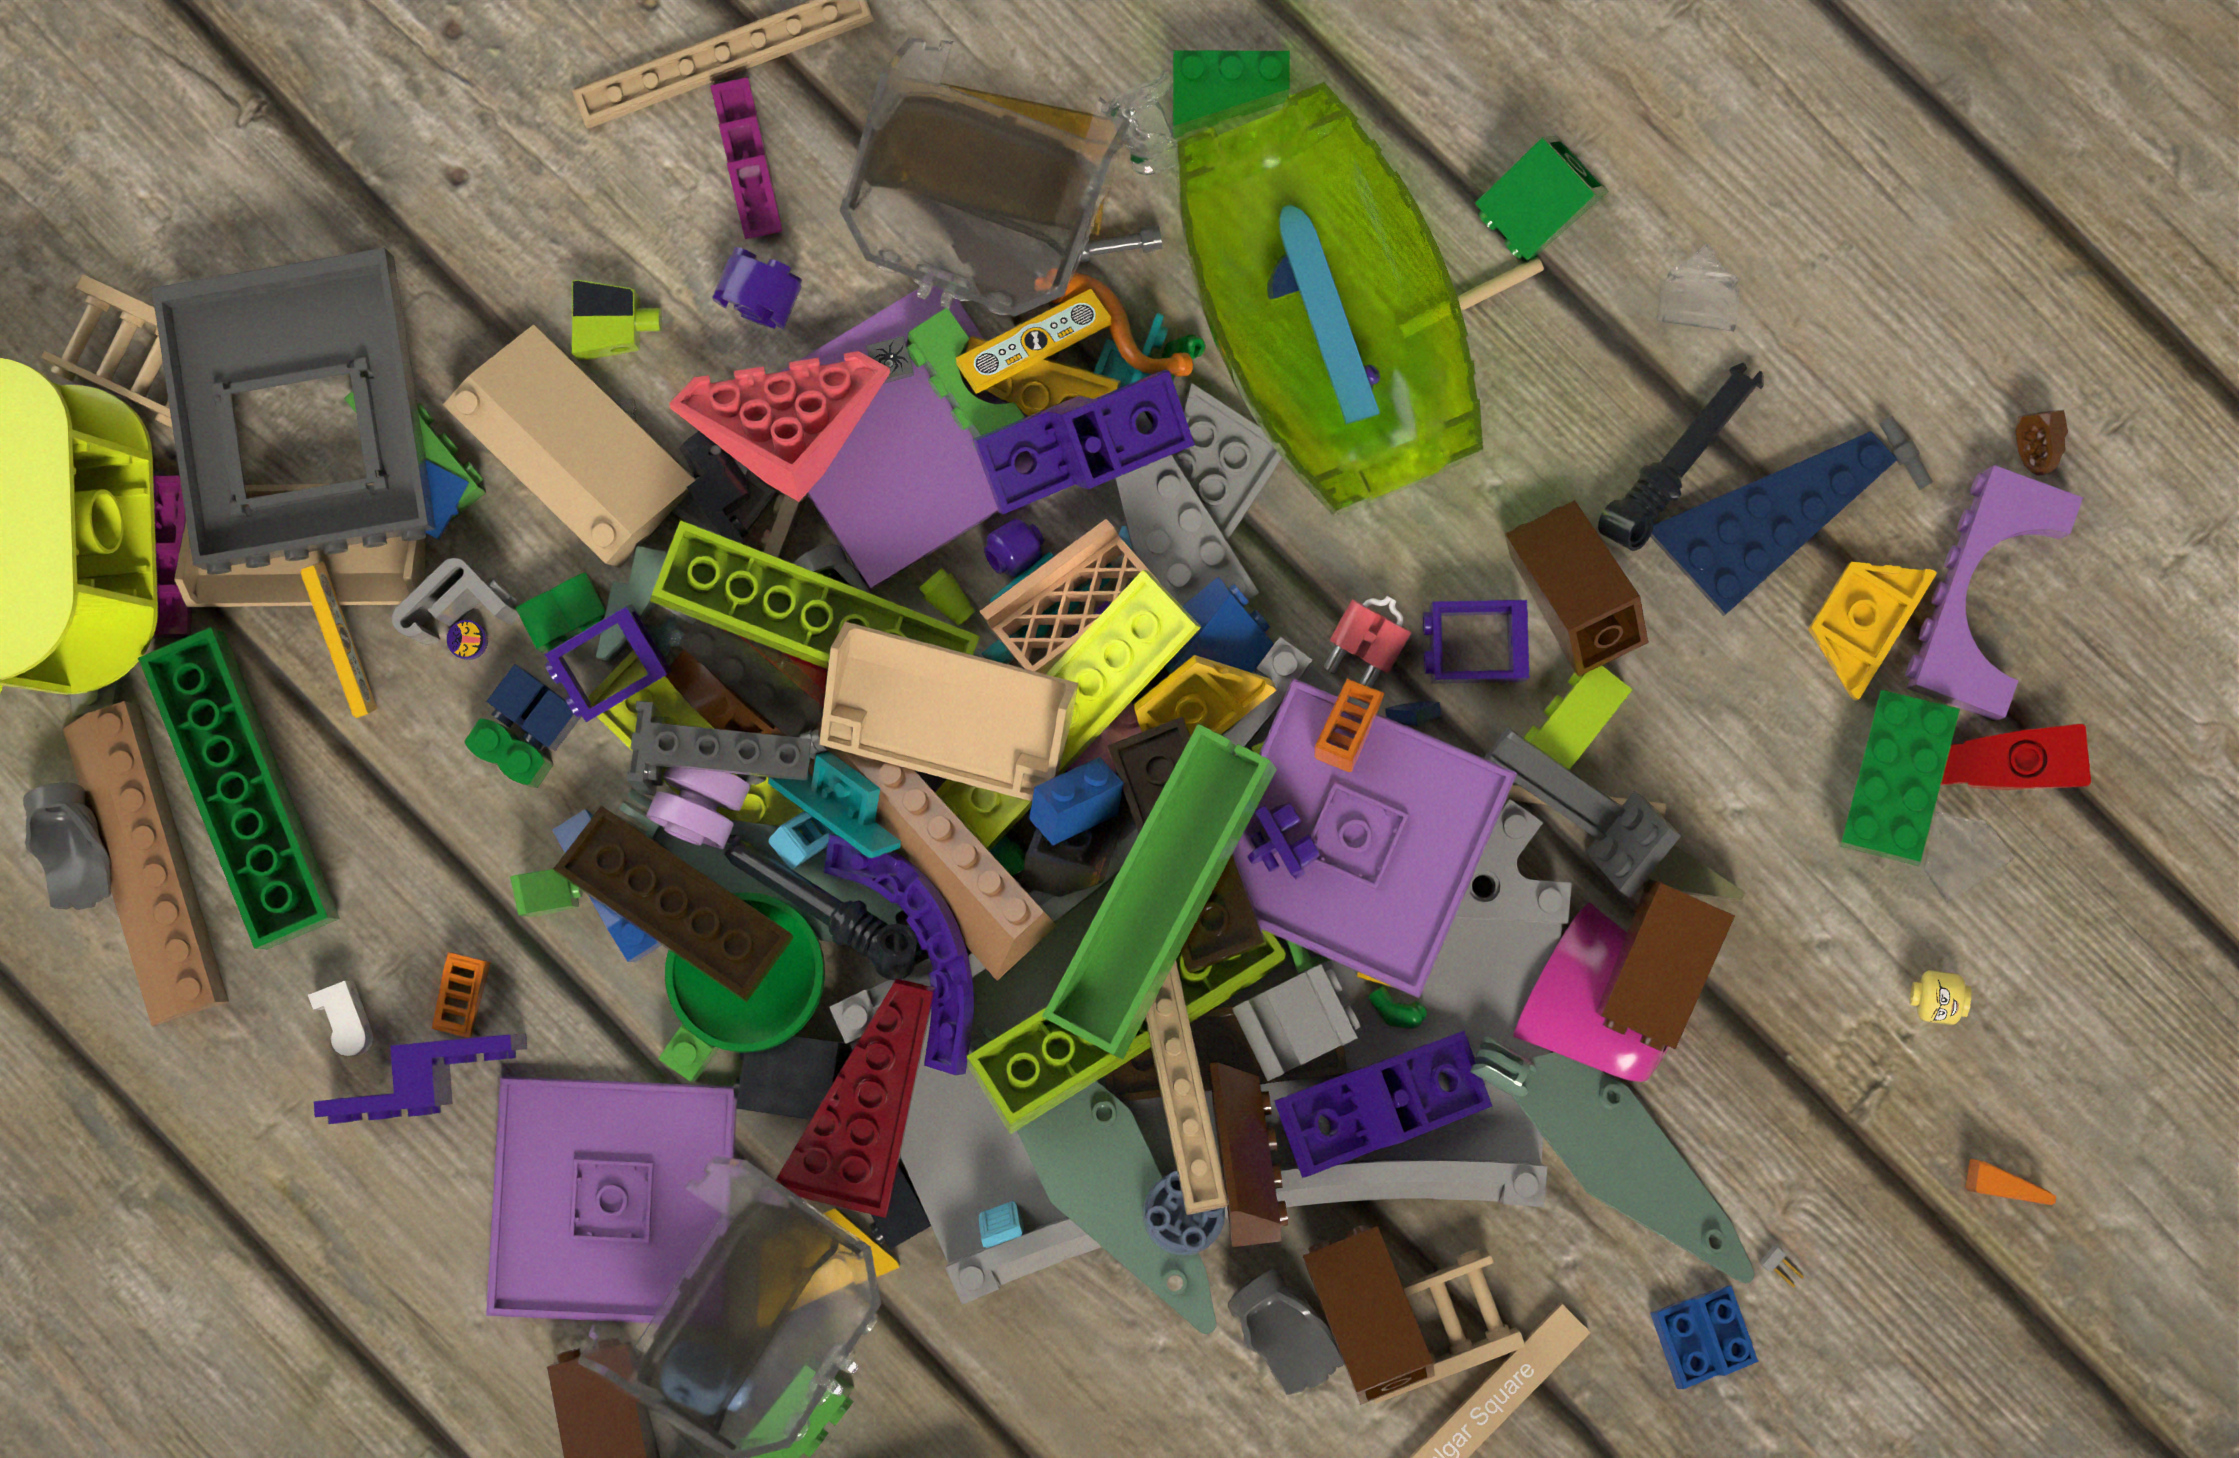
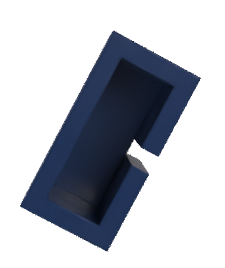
M516 664L512 666L486 701L495 708L491 714L509 728L514 723L519 725L526 731L522 738L540 751L545 746L556 751L581 718H577L573 714L564 698Z

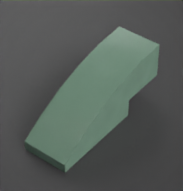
M640 546L636 547L628 584L617 581L612 582L605 618L625 606L633 604L642 621L646 622L656 603L650 601L668 552ZM618 623L600 635L596 658L601 661L610 663L629 644Z

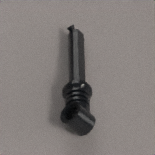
M1740 363L1729 369L1732 375L1660 462H1653L1650 466L1644 465L1639 470L1640 478L1625 495L1626 498L1614 500L1605 507L1598 522V530L1603 536L1631 551H1637L1647 543L1653 531V520L1660 515L1659 512L1665 509V505H1668L1670 501H1677L1681 497L1680 489L1682 488L1681 479L1755 388H1763L1764 375L1762 371L1759 370L1755 377L1751 379L1743 374L1747 369L1745 363Z
M729 835L727 843L733 846L734 849L729 848L724 855L732 865L828 925L829 933L833 935L834 943L839 946L847 944L852 946L854 950L860 951L862 955L868 956V959L875 962L876 971L882 977L888 980H895L896 978L905 979L911 975L915 964L917 937L915 932L909 927L902 924L888 925L885 921L880 920L877 916L867 911V905L861 900L842 902L746 840L741 841V836Z

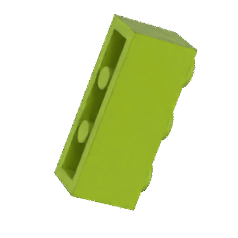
M1603 666L1579 677L1574 672L1567 681L1572 685V688L1565 697L1562 698L1557 694L1543 711L1548 716L1546 721L1539 729L1532 725L1523 736V738L1569 770L1633 690Z

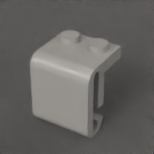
M450 558L444 561L395 608L392 614V623L401 634L421 644L431 645L437 643L440 639L432 631L422 627V625L432 616L452 627L463 619L480 601L494 616L509 625L513 624L520 616L514 607L518 600L507 588L495 580L490 582L481 572L461 559Z
M1320 964L1232 1008L1267 1081L1358 1038L1354 1030L1360 1028V1024L1350 1005L1342 1007L1336 993L1342 991V988L1332 968L1324 971Z

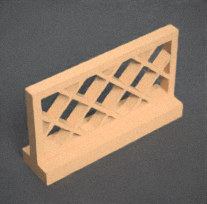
M1105 519L979 612L994 635L1005 645L1023 669L1045 674L1101 615L1093 614L1096 601L1113 602L1125 589L1128 578H1136L1142 570L1149 572L1150 570L1121 539L1113 525ZM1124 555L1121 568H1105L1108 563L1118 556ZM1088 578H1093L1089 591H1073ZM1102 578H1118L1115 591H1099ZM1086 601L1083 614L1067 615L1070 602ZM1061 602L1057 615H1042V612L1051 605ZM1024 625H1029L1025 638H1009L1010 635ZM1038 625H1054L1051 638H1035ZM1064 625H1080L1078 633L1071 638H1061ZM1032 648H1048L1046 656L1032 666L1029 662Z

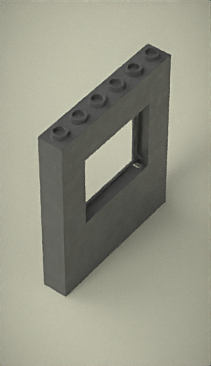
M380 248L152 288L194 566L207 570V574H223L231 572L232 565L246 563L247 568L264 567L271 564L270 559L284 556L286 561H299L309 558V552L324 550V554H339L347 552L348 545L363 543L364 548L380 547L386 545L389 538L402 536V541L420 540L426 538L425 531L436 530L394 256L387 249ZM350 374L366 478L247 499L231 394Z

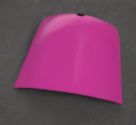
M1589 902L1571 922L1548 960L1521 1013L1513 1037L1614 1076L1637 1082L1649 1079L1669 1049V1046H1666L1664 1051L1662 1050L1661 1052L1639 1042L1642 1034L1629 1028L1625 1035L1603 1026L1605 1018L1597 1014L1596 1011L1627 932Z

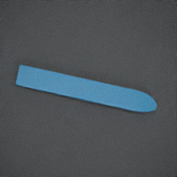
M1287 205L1283 207L1279 216V230L1345 423L1349 424L1379 415L1380 412L1317 232L1310 218L1301 209Z

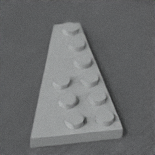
M1191 383L1184 415L1195 445L1172 456L1225 540L1228 541L1289 449V446Z
M1141 412L1137 416L1135 424L1140 433H1146L1151 429L1152 423L1145 412ZM1172 455L1115 478L1133 552L1181 606L1218 576L1228 588L1235 584L1248 600L1259 593Z

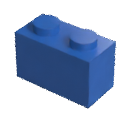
M1098 757L1035 786L1030 820L1052 845H1055L1117 816L1124 782L1101 757Z

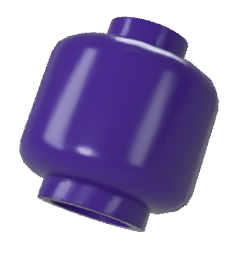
M1013 519L988 535L987 547L984 548V553L990 566L998 574L1005 573L1008 576L1014 577L1041 559V545L1044 543V538L1034 524L1028 525L1020 519Z

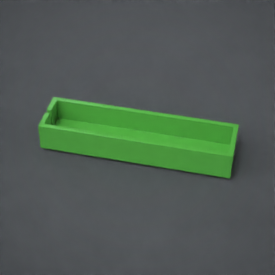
M1200 724L1196 726L1042 1017L1122 1060L1124 1059L1277 770L1271 760L1239 744L1235 746L1230 739Z

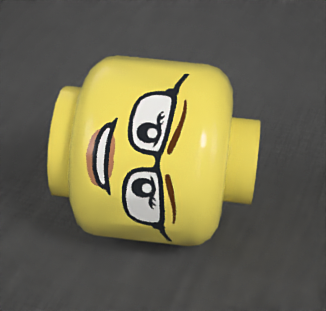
M1928 970L1923 974L1920 982L1912 983L1910 1005L1917 1006V1013L1921 1020L1955 1025L1961 1017L1968 1016L1971 1004V986L1965 985L1961 975Z

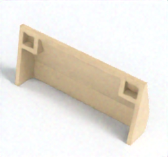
M534 324L471 373L443 403V406L608 565L620 568L636 551V547L640 546L689 493L687 486L696 481L685 468Z
M330 484L245 485L247 499ZM186 521L174 580L186 607L312 606L300 571L302 568L324 561L340 605H399L424 581L425 538L414 541H402V536L389 538L386 545L373 548H364L363 543L348 545V551L339 554H324V550L309 552V558L299 561H286L284 556L270 559L271 564L268 566L247 568L246 563L232 565L231 572L211 575L207 574V570L193 565Z
M845 622L830 649L819 745L1032 801L1035 786L1058 776L1073 716L1078 683Z

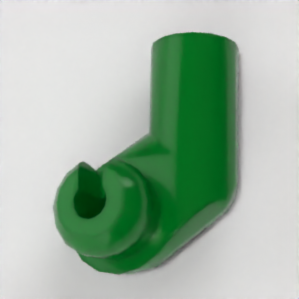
M1194 334L1184 335L1166 344L1161 359L1171 358L1175 353H1187L1192 359H1195L1204 353L1206 348L1205 342L1201 337ZM1171 374L1172 380L1174 381L1175 376Z
M1384 985L1367 996L1382 1019L1389 1026L1414 1029L1419 1027L1427 1017V1010L1422 1003L1414 1001L1412 1004L1396 1003Z

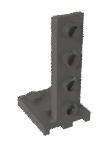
M636 702L638 715L635 733H632L631 750H633L630 773L627 772V781L639 794L655 796L657 786H663L665 766L807 780L811 739L665 723V717L653 702Z
M1509 727L1484 757L1485 760L1516 772L1515 783L1594 836L1596 839L1585 852L1616 888L1629 898L1635 894L1681 837L1666 819L1637 792L1634 791L1621 806Z

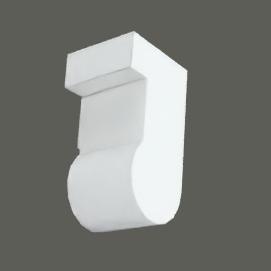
M342 981L308 995L313 1010L325 1009L333 1030L331 1043L336 1052L345 1056H356L369 1050L373 1042V1033L354 981Z

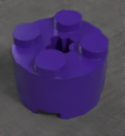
M735 247L712 296L713 301L723 308H726L730 302L734 305L733 308L742 313L741 317L775 329L776 325L784 329L802 288V279L790 273L791 268L782 262L769 259L768 264L755 260L757 256L754 253L740 247Z

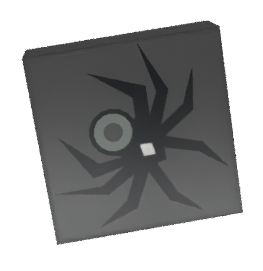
M904 336L866 345L870 358L890 368V374L883 384L914 376Z

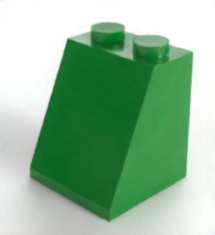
M1555 135L1542 137L1475 204L1481 210L1478 213L1480 219L1490 229L1495 230L1498 228L1507 238L1504 244L1510 252L1519 259L1524 256L1526 260H1529L1541 253L1609 191L1562 140Z

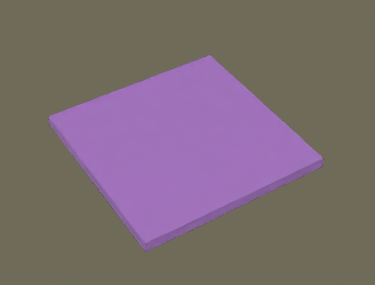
M941 274L800 360L819 357L820 365L844 362L843 353L859 351L868 356L866 345L904 336L906 346L908 347V332L948 307L969 339L971 336L984 338ZM911 358L914 376L885 383L881 386L824 475L807 493L870 591L999 512L981 461L973 447L972 439L974 437L968 429L963 431L959 428L950 413L953 407L946 397L940 399L934 393L928 382V379L931 378L930 374L923 365L917 367ZM789 366L780 372L790 370ZM960 375L966 388L978 399L991 404L1009 403L987 390L976 394L966 378ZM1028 451L1019 453L1015 458L1016 470L1019 473H1025L1031 469L1033 458Z
M1293 678L1259 755L1271 760L1277 770L1256 810L1265 805L1271 810L1276 806L1290 802L1302 823L1283 833L1288 843L1291 845L1309 834L1321 855L1310 865L1304 867L1303 869L1306 874L1296 880L1291 876L1278 852L1273 855L1280 867L1272 872L1268 871L1263 861L1251 864L1247 856L1256 848L1249 837L1260 831L1266 843L1271 841L1255 812L1253 813L1233 853L1262 930L1420 998L1517 773L1379 714H1376L1352 772H1346L1319 761L1314 757L1315 745L1338 697ZM1345 712L1341 715L1361 724L1362 719ZM1336 727L1335 732L1354 739L1355 734Z
M500 1076L486 1316L725 1326L737 1100L734 1098V1086Z

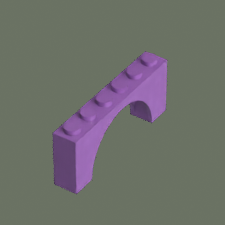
M1993 465L1985 470L1983 474L1978 473L1973 481L1970 495L1975 496L1970 510L1965 509L1959 520L1957 531L1962 533L1958 545H1953L1947 554L1944 567L1949 568L1945 581H1940L1935 588L1931 603L1936 605L1932 618H1926L1921 627L1918 639L1923 641L1919 654H1914L1911 657L1905 676L1910 678L1907 689L1996 721L2006 717L2018 680L2009 677L1993 666L1984 657L1973 640L1966 616V595L1971 576L1983 556L2000 541L2023 535H2041L2059 540L2071 534L2083 497Z

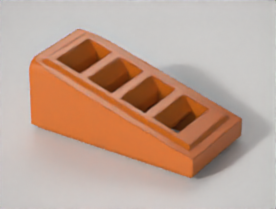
M1347 678L1317 740L1314 757L1346 772H1352L1384 698V693ZM1349 696L1370 704L1368 709L1347 702ZM1345 712L1362 719L1361 724L1342 717V713ZM1336 727L1355 734L1354 739L1335 732Z
M454 952L447 953L431 1029L471 1038L491 964L490 961ZM458 967L475 971L474 977L469 978L457 975ZM454 982L472 986L470 994L452 990ZM450 997L467 1001V1009L448 1005ZM446 1012L465 1017L464 1025L444 1020Z
M1970 1159L1965 1189H1968L1970 1192L2053 1205L2056 1202V1195L1988 1162Z

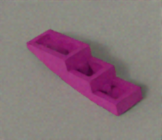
M749 77L710 85L744 238L746 240L782 232L777 200Z
M153 476L158 619L153 638H186L191 636L192 607H186L174 580L186 524L180 476Z

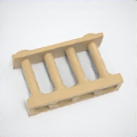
M82 274L76 289L87 295L85 302L88 306L62 358L46 351L43 352L41 358L53 364L51 372L72 382L75 376H78L156 412L157 415L154 420L172 428L169 401L166 406H163L145 398L163 363L155 308ZM109 307H112L122 312L120 319L123 321L97 373L94 374L76 366L102 312L107 313ZM145 322L157 328L154 333L157 338L131 390H128L111 382L137 327L142 328Z
M1479 1249L1463 1253L1456 1257L1457 1264L1402 1284L1406 1297L1430 1288L1451 1345L1448 1346L1449 1353L1435 1358L1433 1353H1430L1434 1364L1435 1376L1374 1400L1376 1404L1526 1347L1520 1331L1516 1327L1509 1329L1507 1324L1503 1325L1482 1271V1267L1494 1263L1490 1254L1487 1252L1480 1254ZM1466 1273L1488 1328V1331L1485 1332L1487 1338L1473 1344L1470 1339L1465 1338L1444 1283Z

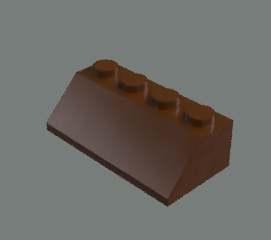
M1218 1062L1210 1063L1212 1104L1222 1176L1228 1200L1227 1212L1232 1247L1280 1242L1281 1226L1288 1225V1216L1285 1200L1277 1201L1276 1189L1283 1188L1280 1163L1272 1164L1270 1152L1277 1151L1274 1127H1266L1265 1116L1272 1115L1269 1091H1261L1259 1076Z

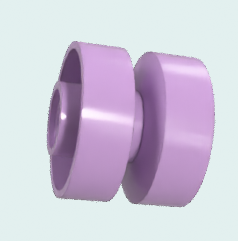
M667 767L663 779L681 792L678 796L657 791L646 817L664 827V831L684 841L699 846L703 843L708 846L724 849L734 824L728 818L716 812V809L721 807L740 811L750 785L731 773Z

